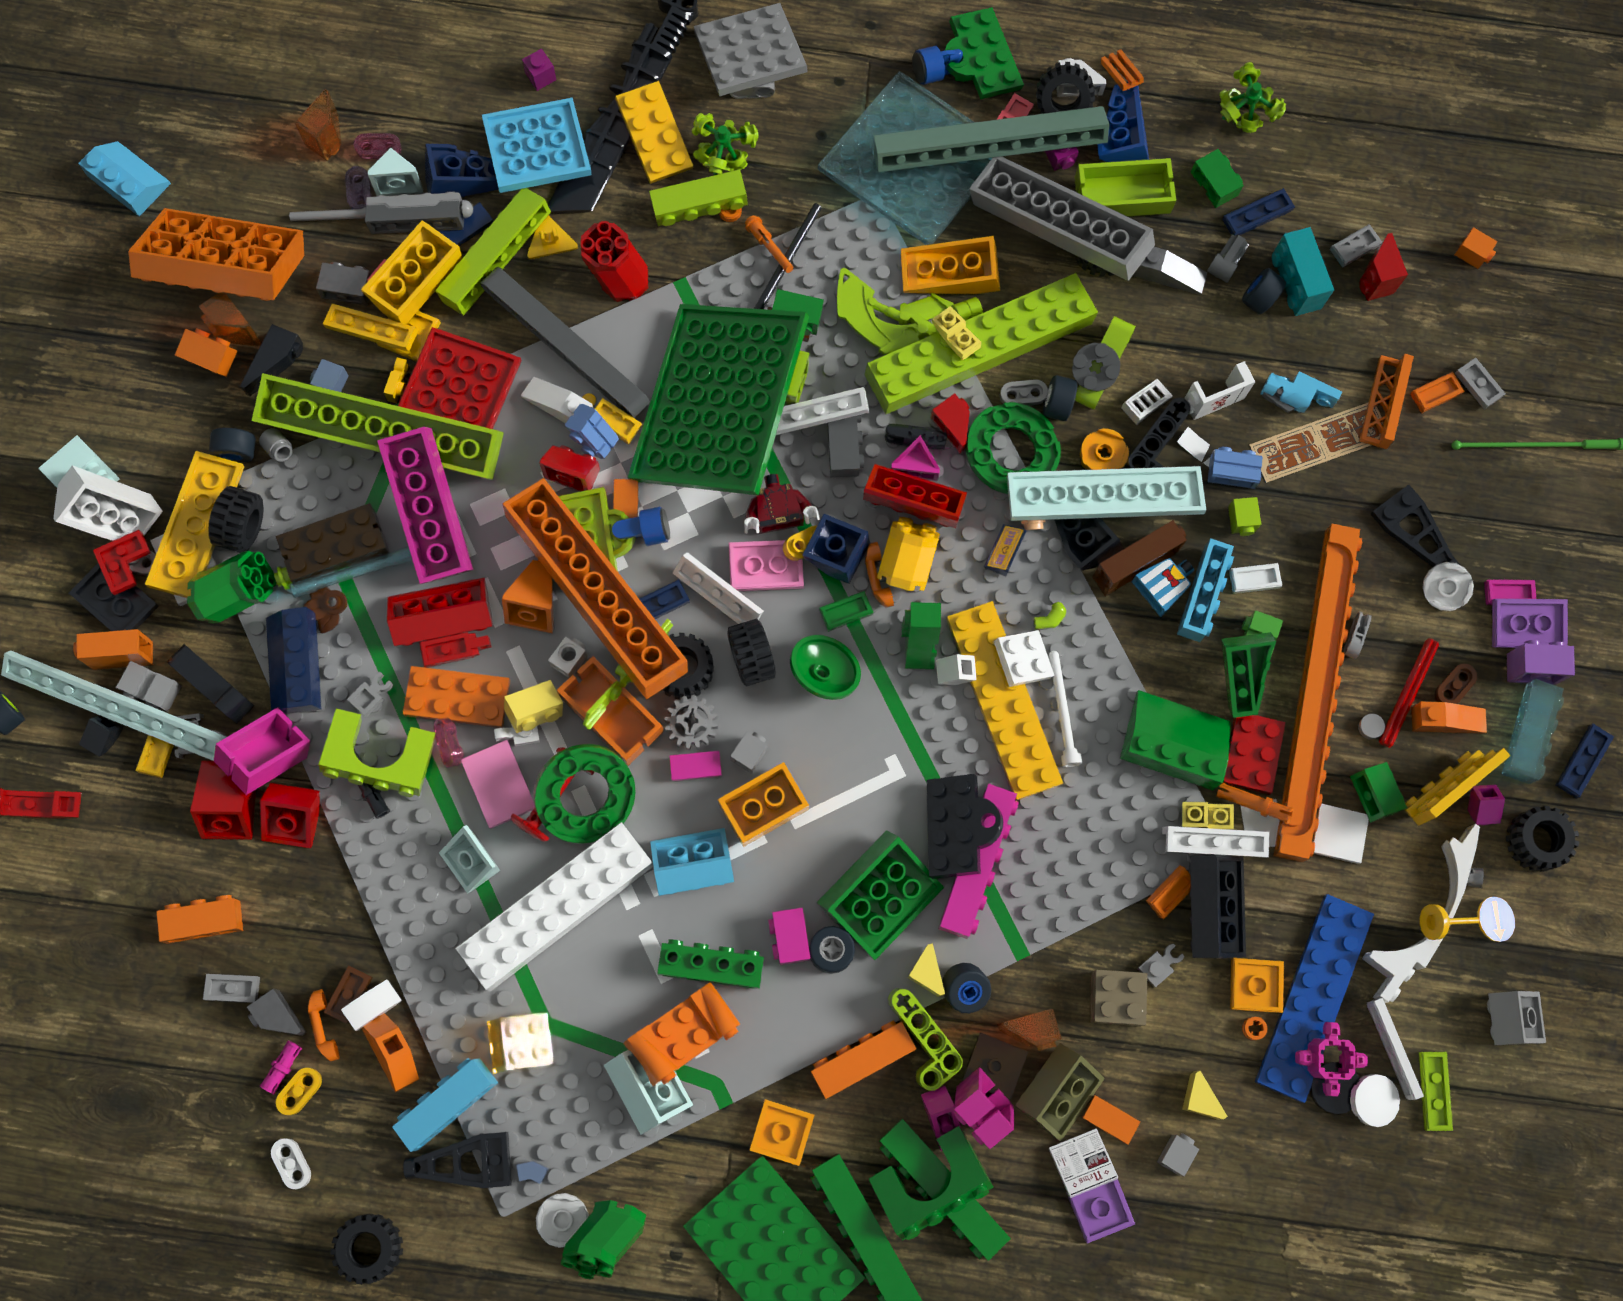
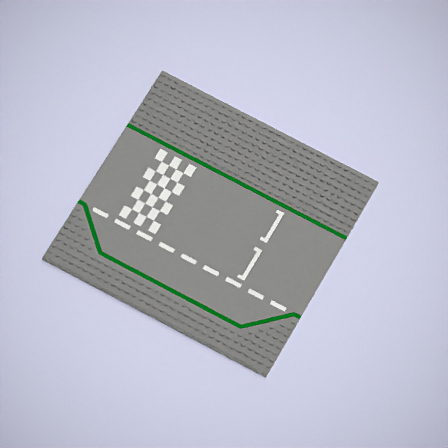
M878 194L870 195L816 219L791 261L794 267L790 273L785 272L765 307L766 310L768 307L773 308L777 289L824 299L817 335L811 334L809 341H802L800 351L809 353V368L799 402L864 387L869 413L861 414V423H857L858 431H862L863 445H859V454L864 455V468H860L859 476L830 478L827 423L776 435L764 477L770 474H778L780 485L791 484L793 489L799 490L809 500L811 505L817 508L820 520L823 514L868 531L870 543L878 542L881 557L884 554L893 521H898L899 517L910 518L913 520V523L920 525L929 523L936 526V532L940 536L925 590L919 591L920 586H915L914 591L890 586L886 583L887 578L882 576L880 580L881 588L890 587L894 606L883 607L872 592L865 565V552L850 584L828 576L803 558L804 589L739 591L764 611L759 621L765 630L776 668L775 678L746 687L738 674L727 635L728 627L738 623L680 580L690 603L655 620L660 626H662L667 618L671 621L673 627L668 635L674 634V637H677L679 633H685V636L689 637V634H693L695 639L698 640L700 638L704 641L705 646L708 645L713 658V678L711 682L709 681L708 688L700 691L701 694L697 696V702L705 698L706 707L709 705L714 706L711 714L717 713L718 719L713 721L718 723V729H712L716 735L715 738H707L709 745L701 742L699 750H697L695 745H691L690 750H687L684 743L682 746L677 747L678 739L673 741L669 739L672 732H666L665 727L670 724L666 723L664 718L671 717L667 709H675L674 701L677 700L681 704L683 703V697L680 700L675 699V696L671 695L669 697L665 695V691L660 690L646 700L634 683L630 681L627 684L626 690L663 726L664 732L650 746L647 747L643 744L644 751L628 766L635 781L636 794L632 811L623 825L652 862L650 841L725 828L734 882L659 896L654 867H652L491 992L484 988L455 948L595 842L571 843L564 841L549 832L543 823L538 830L549 837V840L545 842L533 838L517 827L511 820L492 829L489 828L461 759L500 743L496 742L494 729L498 727L403 715L411 666L424 667L419 643L423 641L414 642L408 646H394L387 623V599L390 596L485 577L492 613V627H487L482 631H468V633H475L476 637L488 635L492 648L479 650L480 655L474 656V658L428 668L510 678L508 695L548 680L552 681L557 691L569 678L551 667L548 659L566 636L571 641L573 638H576L586 646L584 649L588 656L580 667L594 656L620 682V676L615 673L619 665L554 579L553 634L505 624L502 605L503 594L532 560H538L505 517L502 503L544 478L539 462L552 445L557 447L564 445L574 450L576 454H584L581 451L583 446L577 444L569 437L571 432L565 427L564 422L523 399L521 394L532 378L536 377L572 391L580 397L587 393L593 394L596 397V403L593 408L597 406L602 398L610 403L612 402L542 341L511 353L521 357L522 361L493 428L494 430L504 432L493 479L443 468L473 570L430 583H419L381 452L318 438L293 449L291 457L286 461L280 462L270 459L243 471L237 488L260 494L263 499L264 512L261 528L256 540L248 551L261 552L273 573H277V567L282 566V568L286 567L285 559L282 557L276 539L277 535L369 503L378 517L382 534L385 537L391 556L298 589L295 585H292L290 589L285 590L283 586L279 587L276 584L273 587V592L264 602L255 604L237 614L270 688L266 618L280 610L303 607L307 601L312 599L309 595V588L315 585H325L330 590L341 591L347 598V607L339 614V623L334 629L321 634L318 620H316L322 710L285 715L292 721V728L297 726L310 740L308 756L302 763L314 790L320 791L321 807L440 1079L442 1080L447 1075L452 1077L459 1071L457 1066L464 1060L480 1058L498 1081L497 1085L458 1117L466 1139L480 1134L509 1132L512 1186L488 1188L499 1214L503 1217L835 1053L847 1045L859 1041L858 1039L871 1032L873 1034L881 1030L882 1026L893 1020L895 1022L899 1021V1017L888 1003L890 992L896 988L909 990L923 1008L945 998L944 996L937 997L907 978L928 944L933 943L941 979L947 970L959 963H972L979 967L987 977L1152 895L1179 865L1185 867L1189 872L1190 856L1214 855L1165 852L1166 835H1162V827H1182V802H1205L1197 785L1120 759L1136 693L1138 690L1146 692L1082 571L1066 554L1054 519L1045 520L1046 523H1043L1044 529L1026 531L1006 577L984 568L1003 524L1024 529V525H1021L1022 520L1011 521L1008 494L995 491L985 485L972 471L965 449L960 454L948 439L945 449H929L940 468L938 481L932 482L967 492L956 528L944 527L939 523L922 520L914 515L896 512L891 508L874 505L869 501L863 500L864 489L874 464L891 469L892 462L908 448L907 446L885 441L887 425L891 423L912 425L941 431L930 418L932 409L954 393L959 399L963 398L969 406L968 430L982 411L990 406L993 407L975 375L885 415L864 373L868 362L887 354L880 353L878 347L860 336L845 319L837 316V288L840 270L842 268L848 269L875 291L873 298L877 302L888 307L891 306L899 311L900 304H909L931 296V294L903 292L901 249L907 248ZM800 227L772 239L784 255ZM759 244L570 327V329L637 386L651 401L679 305L754 309L779 263L764 245ZM844 276L843 283L848 279L847 276ZM874 309L875 316L878 319L900 325L898 321ZM650 403L635 417L636 420L642 423V427L629 445L619 439L614 447L610 448L611 451L605 459L594 456L599 463L600 471L592 489L604 487L608 510L613 509L614 479H628L627 477ZM1002 429L996 432L990 443V450L994 460L1005 469L1015 471L1026 468L1006 430ZM764 478L760 489L766 488ZM545 479L558 496L580 492ZM639 482L638 517L640 510L659 506L664 508L669 522L670 539L667 543L646 546L643 537L636 538L632 549L624 556L616 558L618 573L636 596L641 598L678 580L679 578L673 574V571L681 557L688 552L730 585L729 542L787 540L789 537L811 526H818L820 520L812 517L809 518L810 524H806L804 518V526L763 534L756 533L755 529H749L748 534H746L744 531L745 513L751 499L757 495ZM215 546L212 556L216 565L239 554V552ZM881 561L875 562L877 573L879 571ZM865 591L874 612L873 615L828 632L819 608ZM333 598V600H332V606H335V605H336V599ZM993 601L1006 636L1039 630L1048 658L1051 651H1057L1059 654L1074 748L1077 749L1078 753H1081L1082 764L1074 767H1062L1061 756L1063 755L1062 751L1065 749L1053 677L1025 684L1063 784L1017 800L1019 804L1014 816L1010 815L1007 823L1011 825L1007 839L1002 838L999 847L1003 849L999 863L994 862L991 870L995 872L994 880L991 887L986 886L983 894L987 896L986 904L983 911L978 910L975 918L979 920L975 935L970 934L969 938L965 939L938 929L955 877L937 878L944 886V889L876 960H873L854 941L855 953L853 960L846 969L839 973L829 974L821 972L813 965L811 959L805 962L780 965L779 959L774 960L772 945L777 943L775 934L770 935L768 919H773L772 912L803 908L808 946H810L812 937L820 929L828 926L839 927L816 902L886 830L899 836L929 870L928 779L975 774L977 776L979 798L983 797L988 784L1012 792L971 683L967 682L959 685L938 684L936 660L959 654L946 620L947 616ZM911 602L941 603V630L939 643L935 645L937 656L935 657L934 669H905V637H901V623L903 622L905 610H909ZM1055 602H1061L1064 605L1066 616L1057 627L1034 628V617L1047 616L1052 609V604ZM811 635H824L840 641L853 652L860 665L861 679L852 694L838 700L823 699L811 694L798 683L791 671L790 655L794 646L801 639ZM568 651L564 654L563 659L571 661L575 658L576 653ZM684 655L687 659L688 673L680 678L689 677L696 671L697 662L691 656ZM576 671L574 676L577 678L578 683H580L582 680ZM381 672L384 677L380 679L379 685H385L390 680L393 686L389 691L379 694L384 700L366 718L347 698L364 681L370 686L373 683L374 675ZM564 701L562 717H559L554 722H546L537 726L539 743L515 746L514 739L508 740L532 798L537 776L547 761L557 754V748H569L580 744H594L612 750L592 729L588 730L583 725L584 721ZM336 708L361 714L362 723L354 748L362 763L369 767L384 768L394 764L404 751L410 727L435 733V744L420 796L406 797L392 789L381 791L380 794L390 812L384 817L376 819L367 801H363L361 798L362 792L358 785L350 783L348 779L338 777V779L325 777L320 772L319 761ZM688 708L682 710V711L679 713V715H682V714H684L686 711H688ZM698 709V714L701 717L708 719L706 714L702 710ZM505 713L503 728H512L511 722ZM693 714L692 718H690V721L687 722L690 732L691 728L693 727V724H695ZM675 726L677 732L685 737L683 729ZM705 731L697 733L695 738L701 736ZM746 731L750 734H753V732L760 734L766 739L765 743L768 744L766 753L752 774L733 763L730 759L731 754ZM710 751L720 752L722 777L672 781L670 755ZM784 762L808 802L809 810L743 847L721 810L718 799ZM582 770L577 772L560 796L562 806L567 812L576 816H587L595 813L604 805L608 797L606 779L595 771L593 775H589ZM532 811L519 817L526 820ZM465 825L473 831L500 869L497 874L468 894L439 854ZM668 939L683 941V946L693 947L694 943L709 945L708 949L719 950V946L734 948V953L744 954V950L760 952L759 956L764 957L760 990L712 983L739 1021L740 1025L737 1027L739 1032L727 1041L723 1037L675 1071L693 1106L640 1135L604 1064L628 1050L623 1043L629 1037L653 1023L708 984V982L658 976L657 971L662 943L668 944ZM897 996L899 999L896 1003L897 1005H903L907 1010L912 1009L904 1002L906 996ZM477 1149L472 1150L482 1172L481 1151ZM535 1161L549 1169L542 1183L539 1184L531 1179L519 1181L516 1165Z

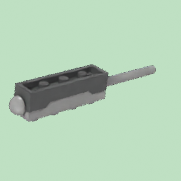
M454 192L440 194L423 193L421 195L400 194L398 196L378 195L376 197H367V205L362 209L290 212L289 217L291 222L365 218V223L371 234L412 232L422 220L437 231L464 230V218H469L472 215L473 206L469 201L462 200L460 193Z

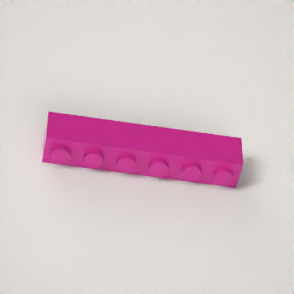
M991 784L987 785L982 798L990 800L1000 810L1003 816L1001 835L992 845L980 849L981 874L955 877L938 929L968 939L970 934L975 935L979 920L975 919L978 910L983 911L987 896L983 895L986 886L991 887L995 872L991 870L994 862L999 863L1003 849L999 847L1002 838L1007 839L1011 825L1007 824L1010 815L1014 816L1018 808L1019 802L1015 801L1017 793ZM995 816L987 817L984 821V827H992L996 821Z

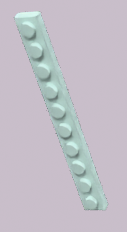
M11 650L4 653L1 676L214 761L216 743L226 738L224 735Z

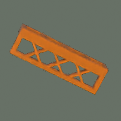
M1404 354L1400 360L1384 355L1379 357L1359 442L1387 449L1393 443L1414 356ZM1384 364L1395 366V374L1388 377L1383 370ZM1386 384L1391 391L1390 395L1385 398L1378 391V387ZM1381 405L1385 411V416L1377 419L1373 412V408ZM1376 426L1380 432V438L1375 439L1367 436L1368 429Z

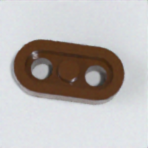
M1460 664L1452 669L1436 688V701L1453 704L1460 702L1476 683V670L1469 664ZM1459 674L1465 677V681L1459 679ZM1444 692L1450 694V699L1444 697Z

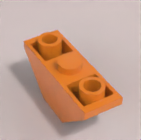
M385 1013L361 1028L395 1092L419 1080L413 1056L399 1027Z

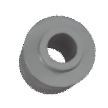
M268 429L260 436L259 443L273 460L283 462L291 457L292 445L278 429Z

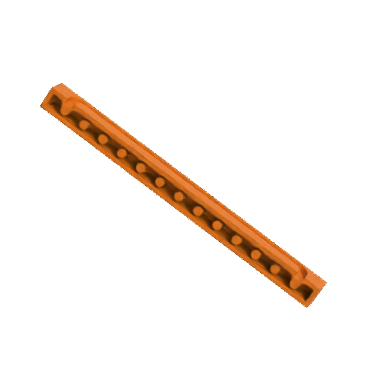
M1331 524L1324 534L1282 805L1294 808L1292 816L1289 815L1291 818L1289 823L1279 819L1273 855L1299 862L1308 860L1315 851V842H1312L1313 832L1316 833L1319 825V818H1316L1317 808L1321 807L1323 795L1320 794V787L1326 779V770H1323L1324 761H1327L1330 753V746H1327V742L1334 728L1331 716L1332 713H1335L1337 707V699H1334L1335 690H1338L1340 686L1341 676L1338 675L1339 666L1341 667L1345 656L1344 652L1341 651L1342 645L1346 642L1348 636V629H1345L1346 620H1349L1352 607L1349 606V600L1355 591V583H1352L1353 575L1357 573L1359 561L1356 560V554L1360 551L1362 545V538H1359L1360 529Z

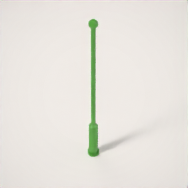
M1623 438L1583 440L1582 442L1461 443L1455 440L1451 446L1455 450L1461 447H1582L1583 449L1623 450Z

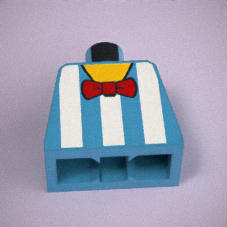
M1168 558L1138 573L1132 580V583L1157 614L1162 617L1191 585L1186 577L1194 571V568L1187 560L1176 566Z

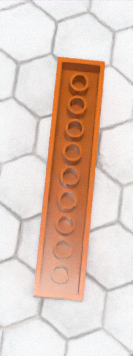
M544 478L502 503L507 520L646 700L688 673L687 659Z

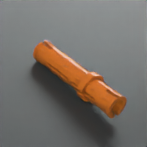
M1225 783L1219 786L1222 789L1217 791L1218 798L1261 812L1260 814L1264 817L1269 815L1286 823H1289L1291 820L1289 815H1293L1294 808L1273 802V799L1270 797L1265 799Z

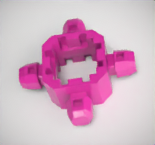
M1325 1022L1323 1025L1325 1039L1314 1038L1308 1044V1050H1299L1295 1053V1061L1299 1065L1308 1066V1072L1314 1078L1325 1079V1083H1323L1325 1096H1338L1340 1093L1338 1079L1349 1080L1355 1074V1068L1367 1066L1368 1057L1364 1053L1355 1052V1046L1349 1040H1338L1340 1026L1337 1022ZM1325 1046H1338V1050H1342V1055H1339V1063L1342 1064V1068H1338V1072H1325V1068H1321V1063H1324V1054H1321V1050H1325Z

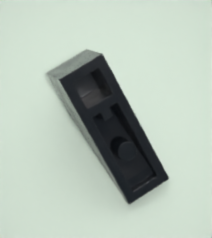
M271 325L240 385L246 395L252 396L259 390L262 373L277 377L294 363L296 357L298 358L303 351V342L299 335L276 325Z

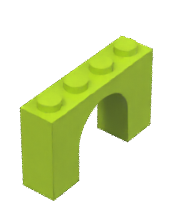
M336 708L319 761L320 772L325 777L331 779L342 777L356 785L367 783L381 791L392 789L398 791L402 796H420L435 744V733L410 727L404 751L394 764L384 768L369 767L363 764L354 753V746L362 723L361 714Z

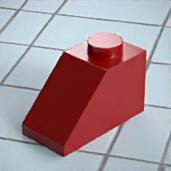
M954 393L932 409L930 418L942 432L947 433V439L961 454L966 446L970 411L967 402L963 398L959 399Z

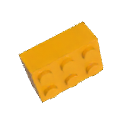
M784 762L718 799L721 810L743 847L809 810L808 802Z

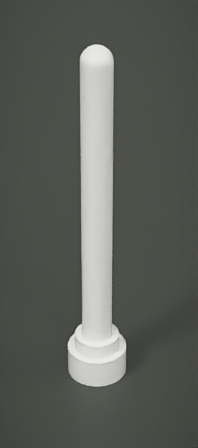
M1051 651L1049 659L1054 673L1053 683L1065 749L1062 751L1063 755L1061 756L1062 767H1074L1082 764L1081 753H1078L1077 749L1074 748L1059 654L1057 651Z

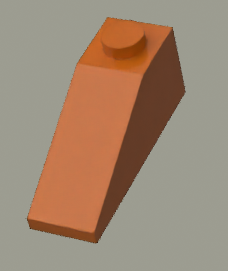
M1419 702L1411 707L1412 732L1487 733L1486 709L1447 702Z

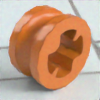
M1260 1017L1248 1018L1242 1024V1032L1249 1040L1262 1039L1267 1033V1024ZM1253 1021L1257 1022L1256 1026L1260 1025L1261 1028L1260 1031L1256 1032V1036L1252 1035L1253 1031L1249 1032V1026L1253 1025Z

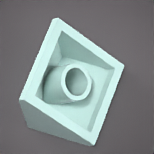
M392 148L368 170V176L376 196L423 193V187L416 168Z
M467 825L463 826L439 852L467 894L500 871Z

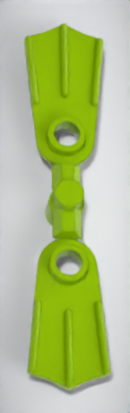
M668 618L661 626L667 635L673 627ZM620 665L615 670V673L620 676V682L615 681L586 713L583 725L588 730L594 726L606 711V707L611 700L615 701L618 699L622 692L621 687H626L630 681L632 682Z

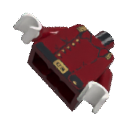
M770 474L764 477L766 488L760 489L759 495L753 497L745 513L744 531L748 534L749 529H755L756 533L763 534L804 526V518L806 524H810L809 518L815 517L817 520H820L817 508L812 506L799 490L793 489L791 484L780 485L778 474Z

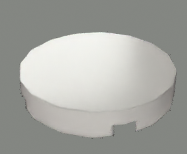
M1445 562L1437 564L1428 571L1423 581L1425 598L1433 607L1439 610H1456L1468 603L1473 595L1474 584L1472 577L1464 567L1457 563Z
M1377 1074L1362 1076L1357 1085H1354L1351 1090L1350 1103L1353 1113L1365 1125L1375 1127L1388 1125L1394 1120L1399 1111L1400 1098L1396 1086L1386 1076Z
M568 1193L555 1194L546 1199L539 1207L536 1216L537 1230L549 1245L558 1248L565 1247V1244L589 1217L585 1204L578 1197Z

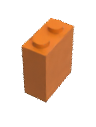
M138 629L77 634V642H74L73 645L75 657L93 670L127 667L130 661L141 666L153 665V641Z

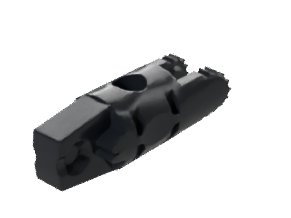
M891 423L886 427L884 438L888 443L909 447L921 435L928 449H945L947 433L926 427Z

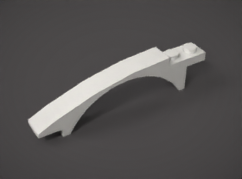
M1477 824L1467 827L1459 840L1453 837L1450 841L1446 840L1441 846L1446 857L1450 877L1449 896L1445 907L1449 918L1454 917L1467 885L1480 829ZM1424 937L1416 944L1398 951L1373 950L1371 953L1366 952L1362 959L1387 977L1373 998H1383L1384 1003L1393 1002L1401 992L1399 987L1402 982H1407L1414 974L1415 970L1413 967L1417 970L1426 968L1443 938L1440 940H1429L1427 937Z

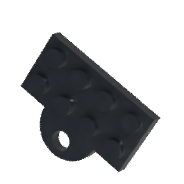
M975 774L928 779L929 877L937 879L981 874L980 849L992 845L999 838L1003 829V816L1000 810L990 800L978 797V782ZM989 816H995V824L990 828L984 827L985 819Z

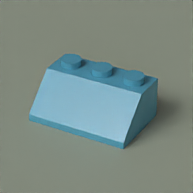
M118 141L95 146L78 163L91 180L138 216L171 184L169 180Z
M725 828L650 841L659 896L734 882Z

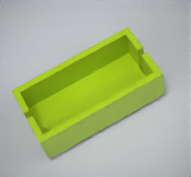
M1171 158L1078 164L1074 177L1076 192L1125 216L1170 214L1174 208L1176 194L1174 182H1171L1173 179Z

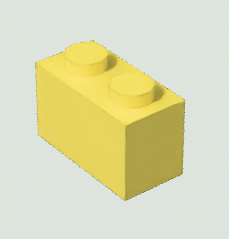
M548 680L505 696L504 711L515 732L519 733L530 731L540 724L554 722L559 717H562L563 701L552 681Z

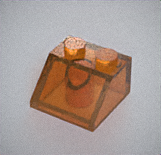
M324 89L295 122V125L305 146L327 161L339 151L342 143L338 113L329 91Z
M225 292L217 293L199 306L204 313L200 317L215 338L220 335L222 339L231 342V344L256 347L262 344L250 324Z
M1053 1008L1005 1021L997 1025L999 1031L1029 1048L1037 1046L1038 1051L1055 1047V1041L1062 1039Z

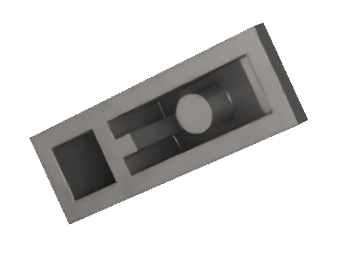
M1157 247L1152 248L1134 273V277L1198 295L1202 294L1207 272L1167 250Z

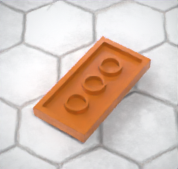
M411 666L403 715L503 728L505 718L504 697L509 693L510 678Z

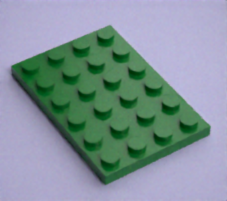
M763 1155L683 1225L685 1230L744 1301H841L865 1279L863 1274Z

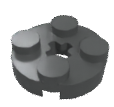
M1104 343L1085 345L1077 352L1073 359L1072 373L1074 379L1081 387L1096 392L1106 390L1115 383L1119 376V357L1112 348ZM1096 361L1103 364L1099 374L1095 371H1090L1089 368L1092 367L1091 362Z

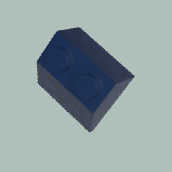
M823 514L803 553V557L828 576L850 584L870 543L868 531Z

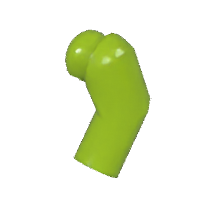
M1055 602L1052 604V609L1047 616L1034 617V628L1057 627L1066 616L1064 605L1061 602Z

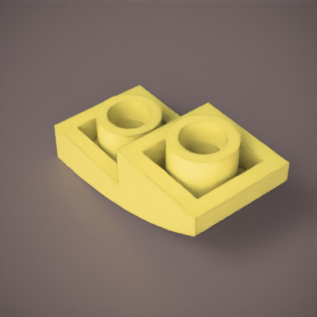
M951 306L932 319V323L937 331L962 360L981 348V341L966 328V321Z
M1182 802V827L1234 830V804Z

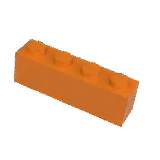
M893 1020L881 1027L883 1032L873 1036L871 1032L858 1039L860 1045L852 1049L850 1045H847L836 1051L838 1057L830 1061L825 1057L814 1063L815 1069L811 1071V1074L824 1099L833 1096L916 1050L903 1022L896 1024Z

